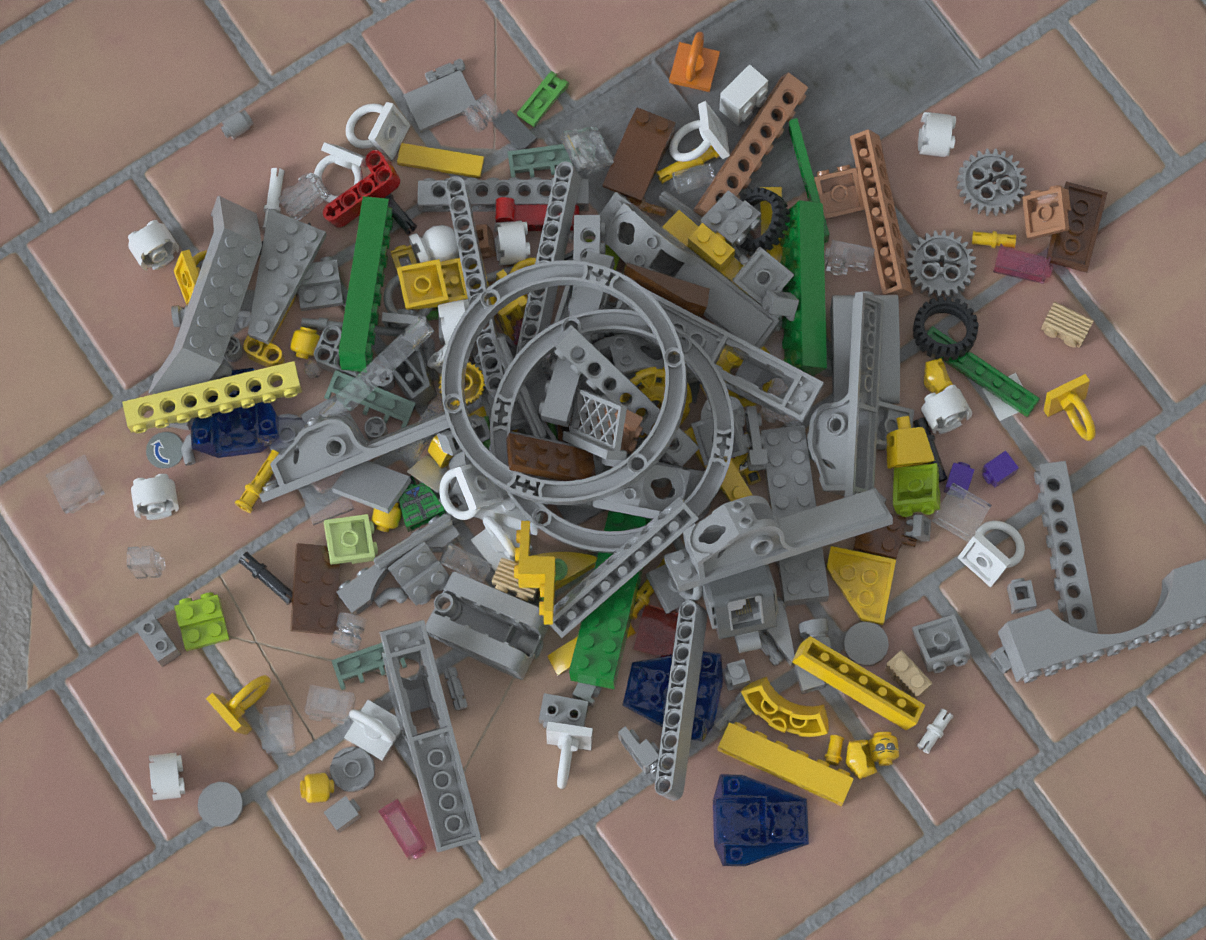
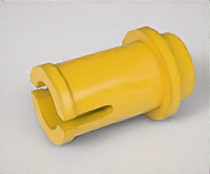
M838 735L830 736L828 751L824 755V758H826L825 762L831 765H839V762L842 761L840 755L844 741L843 737Z

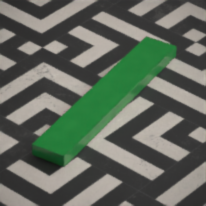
M792 119L789 121L788 130L808 201L821 203L798 119ZM823 212L824 243L829 241L830 234Z
M933 326L927 332L929 337L936 342L943 344L957 343ZM970 351L966 352L965 356L961 358L958 356L957 360L952 361L950 357L948 361H944L1026 417L1030 415L1040 401L1039 397Z

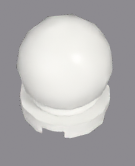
M445 225L433 226L424 233L423 237H419L417 233L408 236L416 259L419 258L420 263L440 259L441 262L459 258L455 231L451 227Z

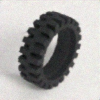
M756 187L754 190L749 189L747 194L742 193L740 195L741 201L745 200L753 207L762 201H768L772 207V220L762 236L754 240L746 238L739 247L754 253L761 247L767 252V250L774 248L773 244L778 245L780 243L778 238H784L785 234L782 232L783 230H788L789 226L785 225V223L790 222V218L786 216L790 214V211L786 208L788 207L787 203L778 194L765 188Z
M941 296L938 297L937 301L935 298L930 299L929 303L926 301L919 308L913 324V338L916 345H920L922 352L927 351V356L931 357L934 354L935 359L943 357V361H948L950 357L953 361L957 360L958 356L960 358L965 356L966 352L968 353L973 347L978 334L979 324L976 314L973 315L974 310L972 308L967 309L968 304L965 302L961 305L960 299L956 298L955 302H953L952 297L947 296L946 300ZM934 314H951L964 323L967 333L963 340L956 344L939 343L930 338L926 333L925 321Z

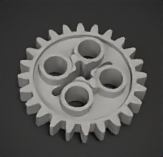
M987 148L984 155L977 151L976 157L971 154L969 161L964 160V167L959 169L961 175L957 177V181L960 182L957 185V189L962 190L959 197L966 196L964 204L972 203L970 210L977 207L978 214L985 210L986 216H989L990 211H993L994 215L997 216L999 210L1006 214L1007 207L1013 210L1014 204L1019 205L1020 198L1025 194L1023 190L1026 189L1027 184L1023 182H1025L1027 177L1021 175L1024 168H1017L1020 162H1012L1013 155L1006 158V151L999 155L997 149L994 150L993 154H990ZM999 167L1002 171L995 172L992 168ZM979 174L982 179H975L973 175ZM1007 185L1011 190L1005 191L1001 186ZM981 193H988L991 197L984 198Z
M935 230L933 237L926 233L925 240L919 237L917 240L918 244H912V250H909L907 255L910 258L906 260L907 265H910L907 267L909 273H912L910 280H916L914 287L922 286L920 293L928 290V297L936 293L937 299L941 294H944L945 298H947L950 292L957 296L958 290L964 292V285H970V279H973L975 275L972 271H975L977 266L972 264L975 262L976 257L970 256L973 253V249H966L968 242L960 243L962 236L954 239V232L946 236L945 230L939 236ZM926 251H934L936 256L931 257L927 255ZM953 252L958 257L952 259L947 254ZM932 271L935 276L929 277L924 272ZM951 272L955 274L956 278L950 279L946 276V273Z

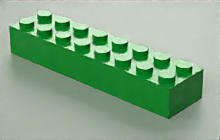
M365 196L362 199L339 345L341 370L367 372L368 365H372L373 362L372 345H375L376 342L375 326H378L379 322L378 306L381 307L382 294L380 293L381 287H384L385 275L383 274L388 262L386 254L387 249H390L391 241L389 234L393 229V208L389 207V199Z
M799 200L789 208L790 214L786 216L790 218V222L785 223L789 227L787 231L783 230L782 233L785 236L783 239H780V246L782 247L780 263L794 274L784 286L783 292L792 293L799 300L794 320L790 321L785 316L782 319V328L784 329V338L782 340V348L784 349L783 361L814 377L827 368L823 203Z
M609 510L604 531L637 529L646 526L653 519ZM598 552L594 570L614 553ZM644 567L581 621L569 670L571 681L615 690Z

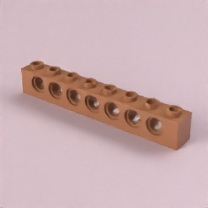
M789 72L779 79L767 100L763 103L730 153V156L693 210L694 212L703 217L717 203L716 196L721 198L728 190L740 199L739 192L742 188L745 189L752 180L750 178L753 171L756 172L763 163L760 160L772 150L774 146L772 142L775 138L778 139L784 131L783 125L786 121L789 122L796 113L794 111L795 107L800 105L806 98L804 93L808 87ZM783 96L787 97L788 104L784 103ZM772 112L777 115V121L772 118ZM761 129L765 130L766 138L761 135ZM750 145L755 148V155L750 152ZM739 162L744 165V172L739 169ZM728 179H730L733 182V188H730L728 186Z
M868 129L850 136L882 293L883 295H898L899 299L913 294L880 136Z

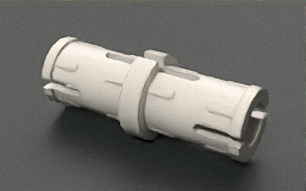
M941 709L933 723L927 726V732L917 744L920 750L925 746L923 752L927 754L930 753L937 739L942 738L944 735L943 730L953 718L951 713L945 716L947 713L945 709Z

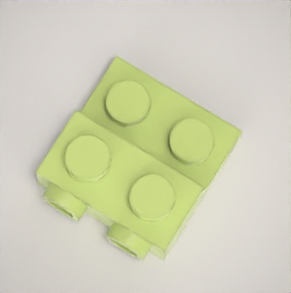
M368 514L324 520L331 565L346 562L355 564L374 561L375 555H378L377 543L372 541L371 534H374V524L372 521H369Z

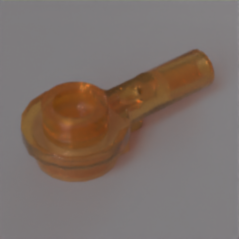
M629 197L626 198L641 211L663 217L666 215V208L646 203L645 198H643L642 202Z

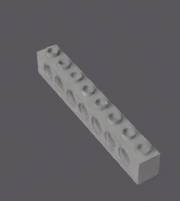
M516 177L509 178L508 180H499L498 178H488L487 180L467 178L464 182L469 191L473 212H495V200L502 197L498 195L502 191L509 193L505 197L513 198L515 205L548 204L550 195L543 196L541 193L543 191L551 192L554 177L550 180H542L538 177H533L529 180H521ZM582 177L575 204L579 206L580 211H589V179ZM426 178L423 181H418L419 212H451L446 191V182L449 178L445 180ZM456 187L453 191L457 192L461 187ZM440 191L445 193L442 197L435 196ZM481 191H485L488 193L484 197H480L477 195ZM522 191L530 192V194L525 197L520 195ZM465 206L459 207L457 211L463 210Z
M570 325L553 343L557 348L554 352L563 361L567 358L572 363L571 369L579 376L583 373L588 378L586 383L593 390L596 391L599 388L604 393L602 397L626 406L627 410L636 413L639 408H645L646 412L642 416L643 420L640 425L643 427L641 435L643 436L644 433L649 435L652 425L656 423L660 409L574 326ZM575 348H583V354L580 357L575 358L572 356ZM598 363L599 368L596 372H588L590 364ZM614 378L613 386L609 388L604 387L606 379ZM623 393H630V399L627 402H620V396ZM678 427L675 435L677 439L676 444L668 447L664 457L671 464L674 465L677 462L682 467L699 449V446Z
M1066 461L1040 464L1036 470L1037 472H1034V479L1036 485H1039L1041 492L1038 493L1039 505L1044 508L1042 522L1043 526L1047 527L1048 530L1046 544L1048 548H1051L1052 552L1050 566L1052 570L1055 569L1056 573L1054 587L1056 591H1059L1060 595L1058 600L1059 612H1063L1065 623L1077 629L1097 634L1098 629ZM1048 483H1054V484H1056L1057 487H1058V490H1057V491H1052V490H1050V489L1048 488V485H1047V484H1048ZM1052 504H1058V505H1060L1061 508H1062V511H1061V512H1056V511H1054V510L1052 509V506H1051V505H1052ZM1055 526H1064L1066 533H1059ZM1059 547H1067L1070 554H1062ZM1063 568H1071L1074 576H1067ZM1067 590H1076L1078 593V597H1070L1068 595ZM1073 610L1079 611L1082 619L1073 618L1071 612Z
M679 496L554 605L553 625L550 626L563 638L678 538L684 530L699 519L692 508Z

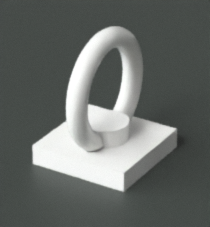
M706 101L698 104L700 120L690 122L680 128L671 139L669 146L672 158L680 162H687L698 158L711 145L722 159L730 156L726 127ZM699 129L704 140L701 145L688 153L678 152V145L681 139L689 132Z
M386 102L384 106L374 103L367 104L358 108L350 116L346 125V136L353 146L361 149L376 147L385 157L393 161L410 124L393 103ZM367 113H380L368 137L369 140L358 139L354 134V127L357 121Z
M324 142L321 151L331 155L326 156L318 163L314 171L313 181L319 196L330 203L338 196L328 193L322 184V174L325 168L331 163H336L351 169L354 173L355 185L363 179L360 166L367 167L365 156L336 144Z
M472 463L450 469L444 474L440 483V499L444 508L451 516L460 520L471 519L479 512L480 508L504 500L500 487L485 477ZM454 477H457L468 504L469 510L460 511L455 508L449 498L448 487Z
M485 516L483 524L486 529L472 538L471 542L496 572L502 557L513 562L515 561V547H520V543H516V529L499 525L492 517Z
M988 521L977 529L975 535L958 556V559L991 587L1006 568L1013 567L1022 560L1025 545L1020 533L1013 526L1002 521ZM998 529L1009 534L1016 545V552L1013 557H1006L984 537L985 533L989 530Z
M367 700L361 711L352 709L349 712V716L354 722L344 739L383 762L400 735L401 730L395 715Z
M548 722L546 729L547 744L557 745L558 748L562 749L557 786L560 789H564L568 782L572 751H577L578 749L591 751L593 728Z

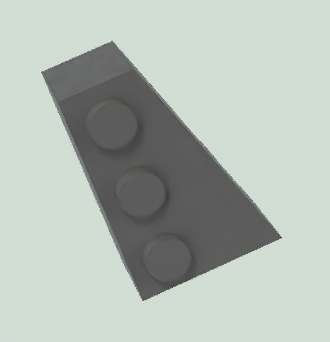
M411 327L378 352V355L421 409L437 396V392L427 365L428 362L420 337Z

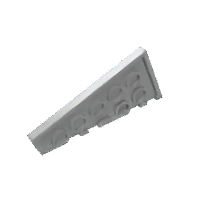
M268 210L248 329L249 337L269 345L327 236L325 231L273 210Z

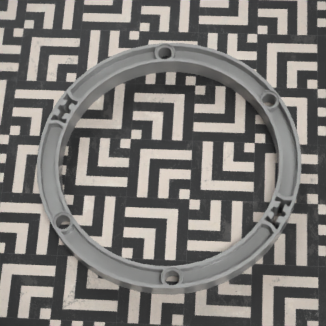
M573 260L550 261L527 266L508 274L484 290L471 303L454 328L448 342L443 361L441 391L446 418L454 438L468 459L485 477L504 490L527 500L553 505H575L600 500L622 491L643 477L660 460L675 437L681 423L687 395V371L681 343L671 320L656 299L643 287L627 276L605 266ZM601 274H604L605 279H601L600 282H598L596 277H600ZM559 285H575L597 289L611 294L634 309L655 335L661 348L665 365V393L662 407L655 425L644 442L631 456L612 469L593 477L575 481L541 480L509 470V467L498 460L480 441L470 421L465 400L467 363L475 341L487 323L502 308L515 299L535 290ZM493 296L497 298L494 305L486 304L488 298ZM672 355L680 356V361L676 364H671L668 360ZM452 401H460L458 409L451 410L449 408ZM642 460L644 466L640 470H634L632 468L633 462ZM518 482L524 486L530 483L533 489L538 490L539 496L532 490H527L525 493L522 487L517 486Z
M602 309L567 317L541 331L520 350L500 381L491 411L490 442L492 454L498 460L509 467L506 438L511 433L512 417L519 393L532 371L543 359L557 349L553 343L565 331L566 326L570 323H575L578 326V331L583 336L607 332L629 333L658 343L650 327L636 311ZM674 326L679 340L683 339L688 343V347L683 350L685 363L700 381L707 395L713 418V448L708 466L695 490L685 500L697 517H699L715 498L725 479L733 451L734 416L727 387L719 370L698 343ZM500 400L505 404L504 411L508 415L503 417V426L495 427V424L499 425L500 421L499 416L496 415L502 409L501 403L498 404ZM731 435V438H726L725 446L729 450L726 449L723 459L727 458V462L719 458L720 449L716 446L721 445L722 437ZM518 482L517 486L522 487L526 493L529 488ZM507 491L517 508L537 528L552 538L578 549L600 553H615L645 527L612 532L583 528L558 517L542 503L524 499ZM541 512L548 514V521L544 524H539L536 521V516Z

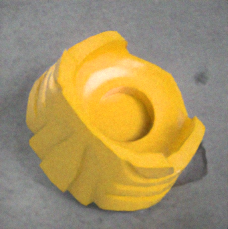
M942 358L925 362L924 385L930 393L938 394L943 392L948 386L953 385Z
M868 740L849 741L845 764L850 768V771L860 780L877 773L875 763L870 758Z

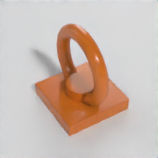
M703 32L695 34L692 45L679 42L669 83L710 92L720 51L703 48Z

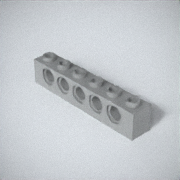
M574 215L573 261H581L583 257L587 256L588 251L605 255V243H602V235L606 234V224L602 222L600 215ZM588 236L595 237L593 242L584 241ZM573 285V298H574V297H575V294H576V290H574V285ZM604 333L595 334L592 345L600 339H604Z

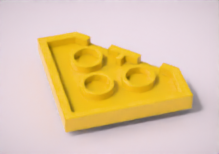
M831 546L826 570L861 621L879 625L884 624L896 560Z

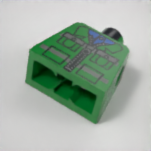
M410 476L411 483L399 498L408 532L428 524L435 516L439 515L441 517L443 514H446L444 507L431 488L424 483L417 485L413 476Z

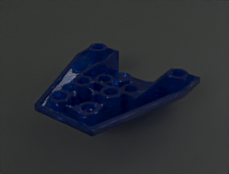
M253 367L232 370L231 376L255 370ZM261 386L252 387L251 392H258ZM232 391L229 396L237 397L240 391ZM211 396L208 402H215L218 396ZM264 402L255 403L250 408H234L233 411L228 413H213L207 418L196 417L191 426L192 449L216 458L261 453L280 437L278 416L272 404Z
M707 651L702 653L691 740L703 742L714 726L723 685L722 655L720 653ZM673 655L632 662L623 700L624 707L662 728Z
M720 774L713 798L714 847L722 866L745 867L808 845L807 799L745 775Z

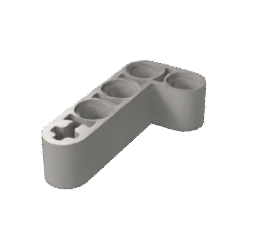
M334 325L324 329L314 351L315 360L320 368L332 373L335 370L388 392L394 388L395 379L392 371L372 362V365H368L370 372L365 376L360 375L358 371L341 370V367H339V345L342 332L339 327ZM331 335L339 336L335 341L328 340ZM321 355H330L327 360H320Z

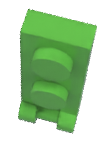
M553 71L545 77L517 112V116L532 127L538 124L558 97L569 86L568 81L565 79L561 80ZM554 84L556 88L553 89L550 85Z

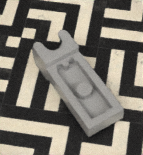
M756 406L747 407L745 411L747 434L751 439V447H749L750 450L747 454L748 470H764L766 465H768L766 449H762L765 445L764 435L760 434L759 426L762 424L761 414L757 413Z

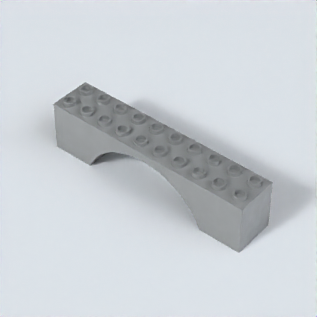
M1206 559L1173 569L1162 580L1160 598L1151 617L1144 624L1126 632L1116 634L1086 632L1065 623L1050 609L1008 621L998 631L1002 645L1005 647V653L1011 663V669L1016 682L1024 680L1025 684L1037 680V677L1042 674L1048 677L1058 673V670L1064 667L1066 670L1078 667L1079 663L1086 661L1087 664L1099 660L1105 654L1108 657L1119 654L1120 650L1128 647V650L1140 647L1141 643L1146 641L1149 644L1157 642L1167 634L1170 637L1182 633V630L1188 627L1190 630L1202 627L1206 623Z

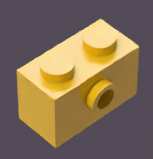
M703 223L688 238V247L719 272H722L734 260L735 249L726 243V239L717 232L715 234Z

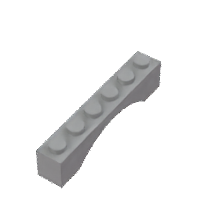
M435 516L429 521L428 524H431L435 520L439 519L440 516ZM452 524V526L425 543L432 552H445L459 542L461 536ZM421 528L414 531L411 535L421 530ZM396 561L381 570L375 564L369 569L366 567L358 572V577L351 582L348 580L340 585V590L337 591V594L354 617L373 604L380 583L390 572L388 567Z

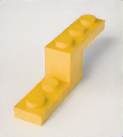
M692 426L683 431L698 445ZM698 449L695 454L706 471L708 465H704L700 450ZM730 460L720 489L723 490L729 502L753 496L734 463Z
M521 521V530H516V543H520V547H515V561H519V565H514V579H518L519 588H540V597H544V602H539V615H544V625H553L555 557L530 556V521Z

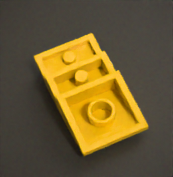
M460 258L441 262L440 259L397 267L406 310L435 308L440 304L468 299ZM477 264L470 265L468 269L476 268ZM475 284L472 289H478L481 284Z

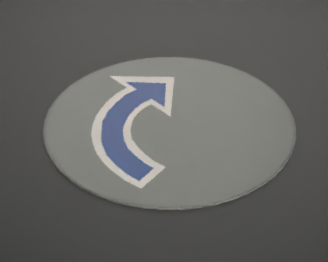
M158 433L147 444V458L155 467L162 469L171 468L183 456L181 450L183 443L173 433Z

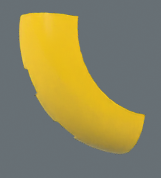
M767 676L748 684L741 690L751 710L767 721L769 726L785 733L786 731L799 734L802 737L828 734L829 723L824 704L819 706H803L790 702L775 691Z

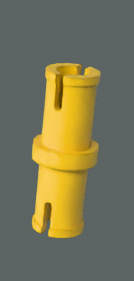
M973 231L972 245H989L991 248L996 246L1015 248L1016 234H998L997 231L992 233Z

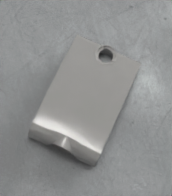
M862 291L884 300L879 401L899 404L900 332L898 295H874L873 292ZM832 295L830 328L831 355H833V402L841 401L848 394L852 311L855 295Z
M452 572L443 589V593L439 594L434 600L435 608L426 623L428 636L488 666L523 680L533 659L540 655L543 648V639L550 625H544V615H539V607L462 574ZM451 602L449 608L442 609L445 603Z

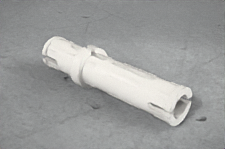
M277 168L271 169L267 205L264 206L263 230L266 228L268 210L270 209L278 213L281 211L279 203L285 171L280 168L278 177L276 176Z

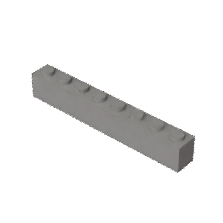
M588 251L587 256L581 260L582 262L605 266L612 270L615 265L612 256ZM601 274L600 277H596L598 282H600L601 279H605L604 274ZM574 285L576 294L569 302V317L583 312L602 310L606 296L605 292ZM570 323L566 326V329L572 325L578 330V326L575 323ZM595 334L584 337L592 344ZM575 348L572 356L575 358L580 357L583 354V348ZM559 356L557 360L553 359L550 370L553 372L552 378L547 380L545 385L546 399L545 401L542 400L539 406V413L543 421L569 427L577 388H580L583 373L579 376L571 369L572 363L567 358L564 361Z

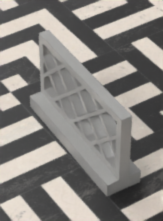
M577 388L571 431H564L562 440L607 460H625L627 451L621 449L627 407L585 389Z

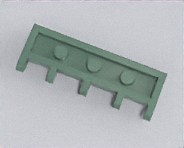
M591 140L507 151L511 178L516 177V173L530 172V178H533L534 171L551 169V175H554L555 168L565 161L570 162L575 169L576 165L590 164L591 170H596Z
M337 370L333 374L324 397L329 400L332 392L345 397L342 406L347 407L350 400L365 406L362 414L367 416L369 409L372 408L385 414L383 420L386 424L390 416L403 421L401 428L408 425L416 403Z
M382 643L331 660L341 690L346 689L344 681L357 676L360 683H364L363 674L379 669L382 676L386 675L382 652H384ZM408 657L400 659L403 668L407 667L405 659H408Z

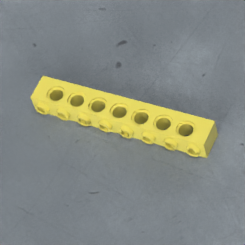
M293 361L127 400L122 403L130 432L144 433L149 428H165L170 423H186L192 418H207L217 412L228 413L238 407L250 408L255 403H271L280 397L292 398L301 393L302 389L297 367ZM275 381L283 382L279 387L272 386ZM261 386L258 392H251L252 387ZM232 391H240L237 397L229 396ZM211 396H218L215 402H208ZM190 401H197L194 407H186ZM175 406L174 411L170 413L165 412L167 407ZM147 411H154L151 417H144Z

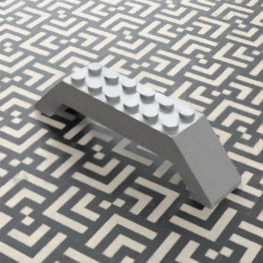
M221 196L217 197L211 213L214 225L213 236L173 350L159 371L154 375L148 392L152 395L208 382L220 367L262 247L257 213Z

